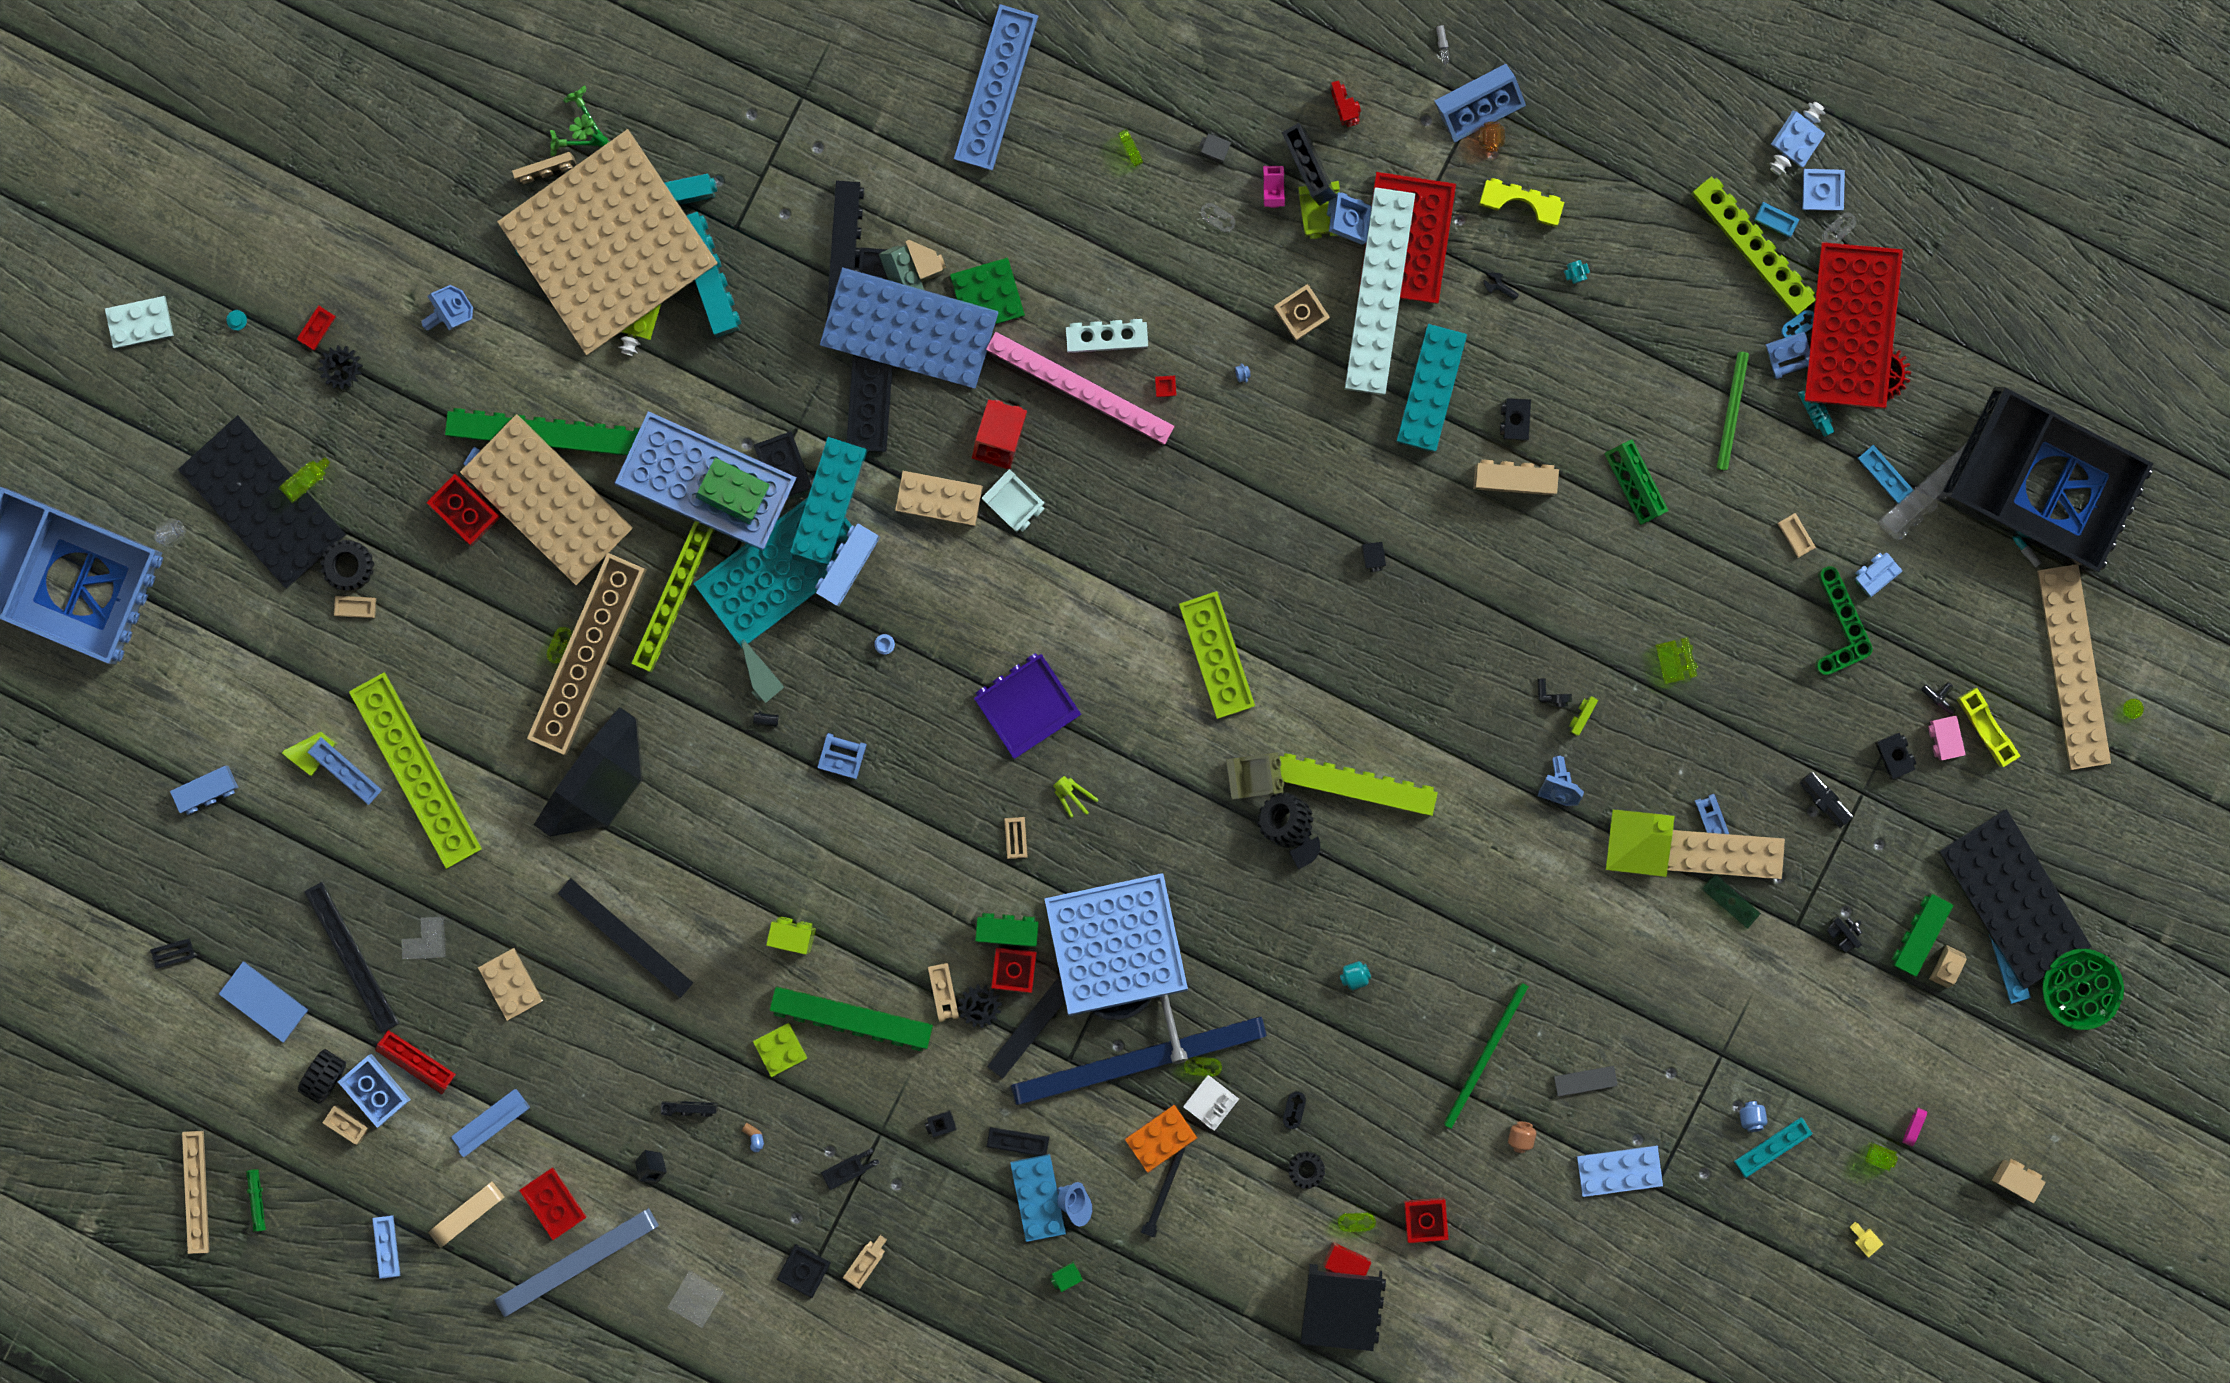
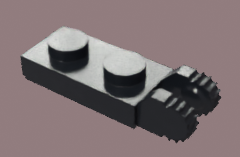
M870 1148L858 1155L855 1154L822 1171L821 1174L829 1190L848 1182L879 1164L878 1159H874L864 1166L860 1161L861 1158L871 1155L874 1152L873 1149Z

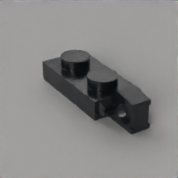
M661 1102V1114L671 1116L675 1112H681L680 1115L683 1116L701 1113V1116L711 1117L718 1111L717 1102Z

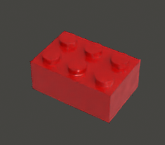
M454 474L427 501V504L472 546L501 518L457 474Z

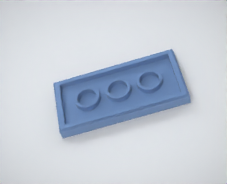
M242 962L219 993V995L283 1043L308 1011L307 1008L246 962Z

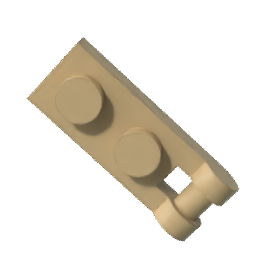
M948 963L928 967L939 1022H944L948 1018L958 1019L959 1013ZM950 1004L951 1010L943 1011L942 1005Z

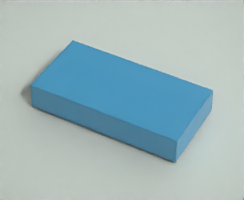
M1762 202L1754 221L1791 238L1799 219Z

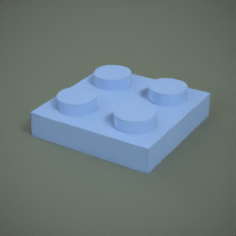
M1804 169L1802 210L1843 211L1845 170Z

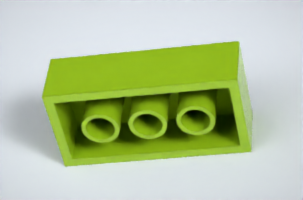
M780 917L771 922L766 946L801 954L811 952L816 928L812 927V923L801 921L795 924L792 923L793 919Z

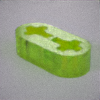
M1125 129L1119 132L1118 136L1133 166L1136 167L1144 163L1128 130Z
M568 627L558 628L551 640L546 655L552 663H560L573 634L572 630ZM566 630L568 631L569 639H564L561 645L559 644L561 640L559 633H563ZM560 646L559 654H561V657L553 660L551 651H556L557 647Z
M1194 1056L1184 1062V1069L1190 1075L1217 1076L1222 1071V1064L1216 1058ZM1191 1060H1195V1063L1202 1065V1068H1195L1192 1072L1187 1067V1064H1190ZM1214 1061L1219 1066V1069H1215V1073H1211V1070L1204 1068V1065H1211V1062Z
M1368 1212L1343 1213L1338 1217L1337 1224L1345 1232L1370 1231L1375 1227L1376 1220ZM1365 1216H1368L1372 1223L1369 1224V1227H1365L1363 1223L1358 1224V1220H1364ZM1344 1217H1348L1350 1221L1355 1220V1224H1349L1348 1228H1345L1341 1221L1345 1219Z

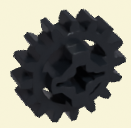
M977 984L975 990L970 986L969 993L963 992L965 999H959L963 1006H959L958 1009L964 1011L960 1016L967 1017L965 1023L972 1021L973 1027L980 1023V1027L983 1028L984 1023H987L989 1026L991 1025V1019L997 1021L998 1018L995 1014L1001 1013L997 1006H1001L1002 1002H997L1000 995H993L994 988L988 991L987 985L980 989V985ZM978 992L985 993L990 997L986 999L979 997ZM971 996L973 1003L972 1006L967 1009V1001ZM976 1001H979L980 1003H985L989 1001L983 1007L984 1011H981L980 1009H975L972 1011V1009H974L977 1005ZM993 1003L994 1009L992 1014L989 1016V1013L987 1011L988 1006ZM974 1013L979 1014L983 1019H975L970 1015Z

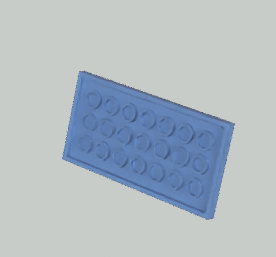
M842 267L820 345L976 388L998 311Z
M648 411L616 479L615 485L763 551L796 477ZM715 457L770 484L769 490L751 525L696 498L697 492Z

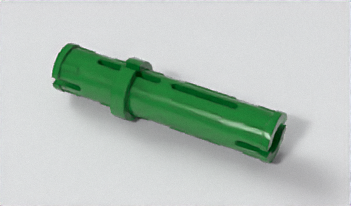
M259 1169L247 1170L248 1189L246 1190L250 1198L253 1231L266 1230L261 1193L263 1192V1187L260 1184Z

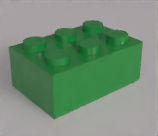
M715 457L697 492L696 498L751 525L769 490L770 484Z
M984 912L982 916L977 917L976 941L1037 946L1039 921H1035V917L1023 916L1021 920L1015 919V915L1003 914L1002 918L994 917L995 913Z

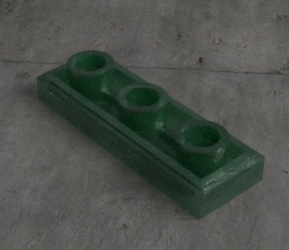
M1716 874L1701 889L1747 929L1761 914ZM1729 898H1734L1735 903L1733 905L1728 904Z

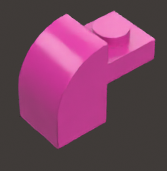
M1263 166L1264 207L1278 208L1285 206L1283 166Z

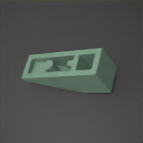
M743 639L741 646L750 683L754 689L752 694L758 701L763 699L766 703L781 691L784 686Z

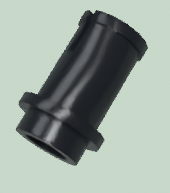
M761 711L759 713L755 712L753 724H756L757 727L759 725L777 727L779 715L761 713Z

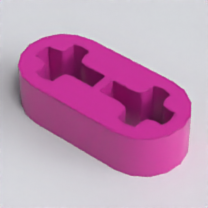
M1916 1108L1904 1135V1144L1914 1146L1926 1119L1927 1111Z

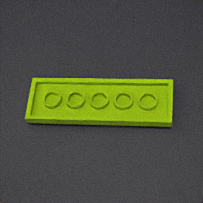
M1216 591L1180 603L1179 607L1216 718L1218 719L1254 707L1255 703L1218 592Z

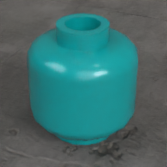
M1357 961L1345 965L1340 978L1343 986L1348 985L1349 989L1353 991L1367 986L1371 975L1367 965Z

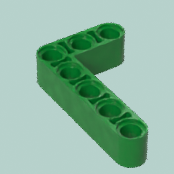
M1832 566L1822 568L1818 578L1849 645L1816 661V671L1821 675L1832 674L1871 655L1873 650L1840 574ZM1826 570H1830L1833 573L1831 581H1827L1824 578ZM1835 588L1842 592V597L1839 600L1834 599L1832 596V591ZM1843 607H1847L1850 610L1848 618L1842 617L1840 613ZM1852 625L1857 626L1859 630L1855 637L1849 633V628ZM1861 643L1867 647V652L1864 655L1859 654L1857 650L1858 645ZM1841 652H1846L1849 656L1846 663H1842L1839 660ZM1824 660L1830 663V669L1827 672L1821 669V663Z

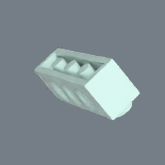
M1132 319L1130 323L1122 324V320L1110 321V325H1102V322H1090V326H1082V323H1071L1070 327H1066L1068 353L1148 348L1147 322H1142V319ZM1125 329H1130L1133 332V336L1129 340H1125L1121 336L1122 331ZM1105 330H1109L1113 334L1112 339L1109 341H1104L1101 338V334ZM1090 332L1093 336L1090 342L1082 341V333Z

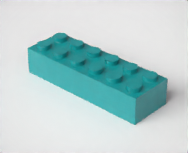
M698 212L686 215L718 262L717 265L695 279L713 333L718 338L740 330L738 325L742 323L737 311L733 312L732 306L735 303L732 294L726 291L725 287L728 286L725 274L719 271V268L722 267L717 253L713 254L712 249L715 248L712 236L706 233V229H709L707 221Z
M1431 324L1427 325L1396 443L1436 452L1467 334Z
M827 438L790 553L829 565L843 528L867 449L834 438Z

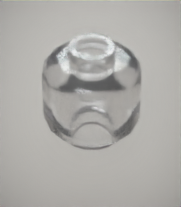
M169 518L156 526L154 537L158 544L170 548L184 540L186 529L180 520Z

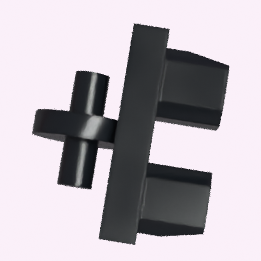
M1839 917L1831 920L1833 923L1826 931L1833 939L1841 932L1846 938L1838 945L1845 953L1854 948L1858 949L1862 945L1852 933L1854 931L1857 936L1862 933L1858 928L1862 923L1859 919L1853 922L1848 917L1845 922L1849 927Z

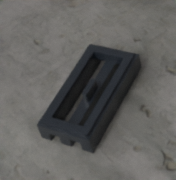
M190 938L150 949L155 969L196 958ZM187 943L188 947L157 956L158 951ZM187 951L190 953L188 956L159 963V959Z

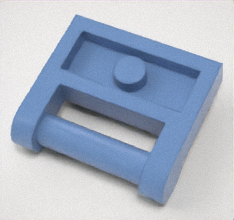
M1804 332L1766 344L1771 367L1776 379L1782 378V375L1809 366L1810 348ZM1804 355V360L1779 368L1778 363Z
M828 733L818 768L857 779L867 744H857L833 737V734ZM835 745L858 752L857 757L830 751V746Z

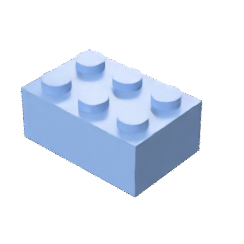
M372 1054L364 1058L338 1081L377 1128L411 1100Z

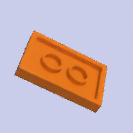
M1173 1105L1127 1137L1125 1141L1147 1173H1149L1198 1138L1177 1107Z

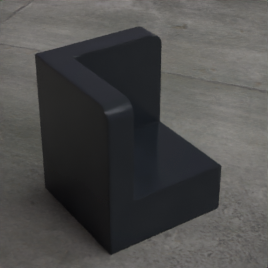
M644 1150L635 1161L639 1181L657 1184L667 1173L663 1154L660 1152Z

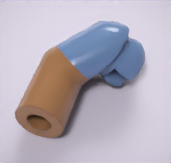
M746 1123L742 1132L751 1138L750 1149L753 1152H759L764 1145L763 1135L761 1131Z

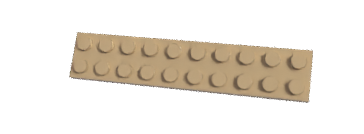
M2079 565L2039 570L2037 573L2069 768L2074 770L2111 764Z

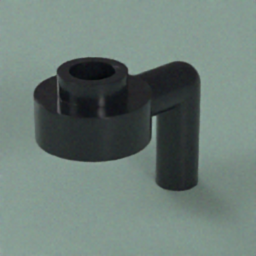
M1546 678L1538 679V698L1541 703L1552 702L1556 703V707L1568 706V702H1572V694L1546 695Z

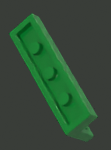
M1633 439L1604 453L1640 525L1669 511ZM1619 452L1622 458L1621 463L1615 461L1612 453ZM1624 470L1629 472L1631 476L1630 481L1625 480L1623 476ZM1633 488L1638 490L1640 494L1639 499L1633 496ZM1642 506L1648 509L1651 516L1644 518L1641 512Z

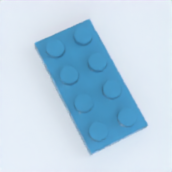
M1050 1154L1010 1162L1026 1242L1066 1234L1062 1211L1057 1203L1058 1191Z

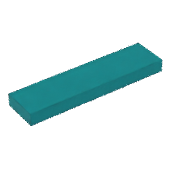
M1800 1117L1735 1159L1734 1162L1744 1178H1747L1813 1133L1804 1119Z

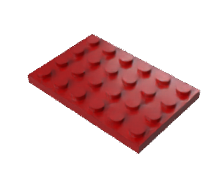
M1376 172L1374 189L1382 188L1415 193L1400 298L1438 304L1456 184Z

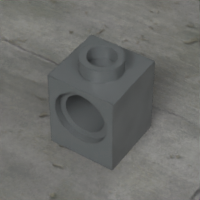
M1208 133L1207 138L1203 137L1199 148L1202 149L1201 155L1223 163L1231 142Z

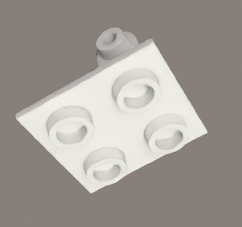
M1207 1075L1183 1107L1215 1131L1239 1098Z

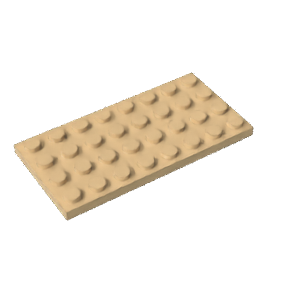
M517 414L460 471L575 585L633 528Z

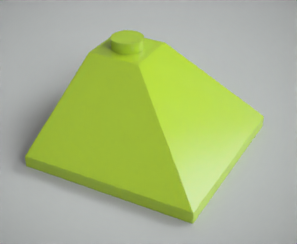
M1612 810L1606 870L1666 877L1675 816Z

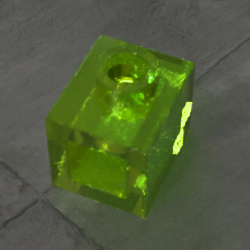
M1871 1142L1864 1161L1890 1171L1891 1167H1895L1898 1156H1896V1151Z

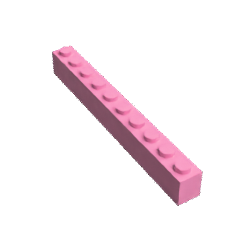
M997 332L994 333L986 349L987 352L1163 445L1166 444L1174 429V426Z

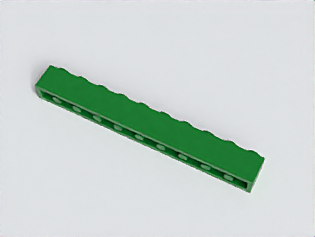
M453 408V412L448 411L445 435L491 441L512 418L505 417V413L493 412V416L485 415V411L473 410V414L465 413V409ZM518 415L551 448L628 456L640 428L634 427V431H628L625 426L614 425V429L606 428V424L594 423V427L586 426V422L574 421V424H565L566 420L562 419L545 422L546 418L534 417L533 420L525 419L526 416Z

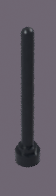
M1185 1148L1174 1155L1150 1219L1142 1226L1141 1233L1156 1237L1158 1232L1156 1230V1223Z

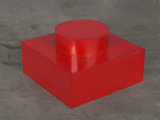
M1175 375L1155 377L1156 397L1176 396Z

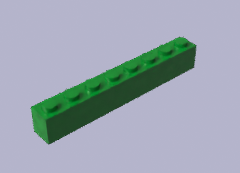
M778 986L775 987L770 1011L774 1012V1016L785 1018L786 1015L794 1016L793 1020L805 1023L806 1019L813 1021V1025L825 1027V1024L833 1026L832 1030L844 1032L847 1029L853 1031L852 1035L864 1037V1034L872 1036V1040L880 1042L888 1039L892 1040L891 1044L903 1047V1044L912 1045L911 1049L923 1052V1048L928 1049L933 1024Z

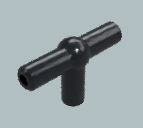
M1947 682L1938 694L1927 685L1921 688V691L1931 698L1935 705H1939L1950 715L1955 713L1956 709L1944 700L1953 689L1951 683Z

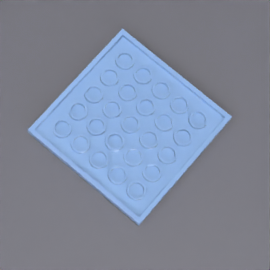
M1163 873L1045 898L1069 1016L1188 991Z

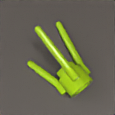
M1063 776L1053 785L1056 789L1054 793L1059 797L1070 818L1073 817V814L1064 799L1067 795L1085 815L1089 814L1072 793L1073 787L1093 801L1098 802L1095 796L1075 783L1072 778L1067 779L1066 776Z

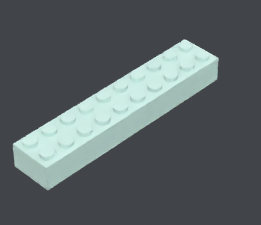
M1382 188L1374 189L1344 390L1378 395L1386 394L1415 193Z

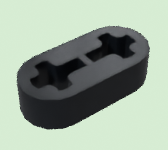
M1300 1091L1292 1092L1287 1099L1283 1123L1289 1129H1296L1302 1120L1306 1098ZM1300 1095V1099L1303 1102L1298 1103L1297 1109H1293L1294 1102L1291 1101V1098ZM1292 1111H1295V1119L1298 1121L1291 1126L1286 1118L1291 1117Z

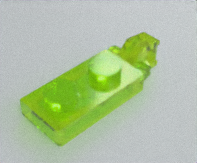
M326 457L318 463L314 460L308 462L285 481L279 489L294 503L323 479V476L326 475L324 470L331 462Z

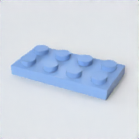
M1657 1145L1577 1156L1582 1197L1663 1186Z

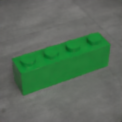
M1931 893L1923 897L1920 903L1922 908L1919 914L1915 913L1910 922L1912 924L1910 931H1906L1901 939L1903 945L1892 956L1893 966L1917 977L1954 906Z

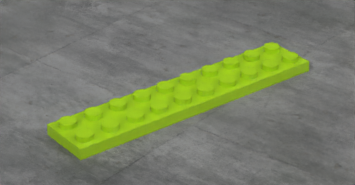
M384 672L349 691L445 868L447 869L482 850L387 674Z

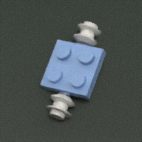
M1808 103L1809 111H1803L1806 118L1797 111H1792L1771 143L1772 146L1783 153L1782 155H1774L1776 161L1769 163L1771 166L1770 170L1779 176L1781 174L1786 175L1784 169L1791 167L1789 159L1798 166L1804 167L1824 137L1825 133L1813 124V122H1821L1818 118L1820 114H1826L1823 111L1824 107L1819 103Z

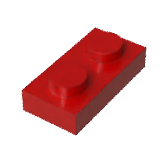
M318 305L297 340L316 350L336 319V316Z

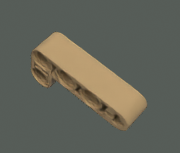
M492 1181L428 1233L438 1246L442 1248L501 1201L504 1195Z

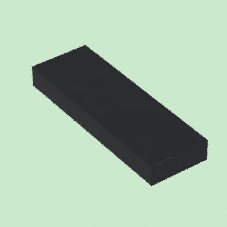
M990 1127L987 1147L1043 1156L1047 1155L1050 1136Z

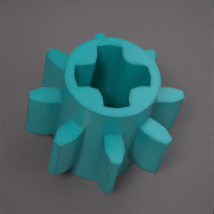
M1581 260L1567 264L1568 270L1564 271L1567 281L1572 279L1573 284L1587 280L1586 274L1590 273L1588 264H1582Z

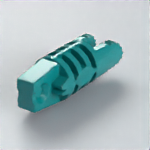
M1798 392L1816 429H1820L1824 437L1834 432L1830 423L1832 419L1823 403L1811 404V402H1805V392Z

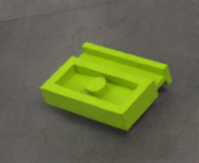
M1592 696L1588 697V699H1583L1578 708L1581 710L1579 716H1574L1569 724V727H1571L1570 733L1576 736L1580 735L1598 702L1597 699Z

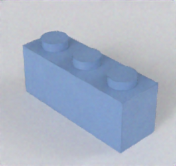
M223 766L170 792L179 812H186L189 815L198 811L197 807L202 804L206 807L217 802L215 799L223 795L226 798L235 794L234 790L238 788V785L229 766Z

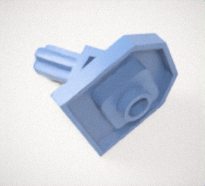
M449 285L428 295L435 309L434 313L422 320V326L428 331L440 322H444L447 328L451 330L472 319L473 307L462 290Z
M1553 757L1552 762L1555 775L1554 777L1547 775L1538 796L1565 806L1578 805L1584 792L1576 784L1571 783L1570 772H1566L1564 757Z

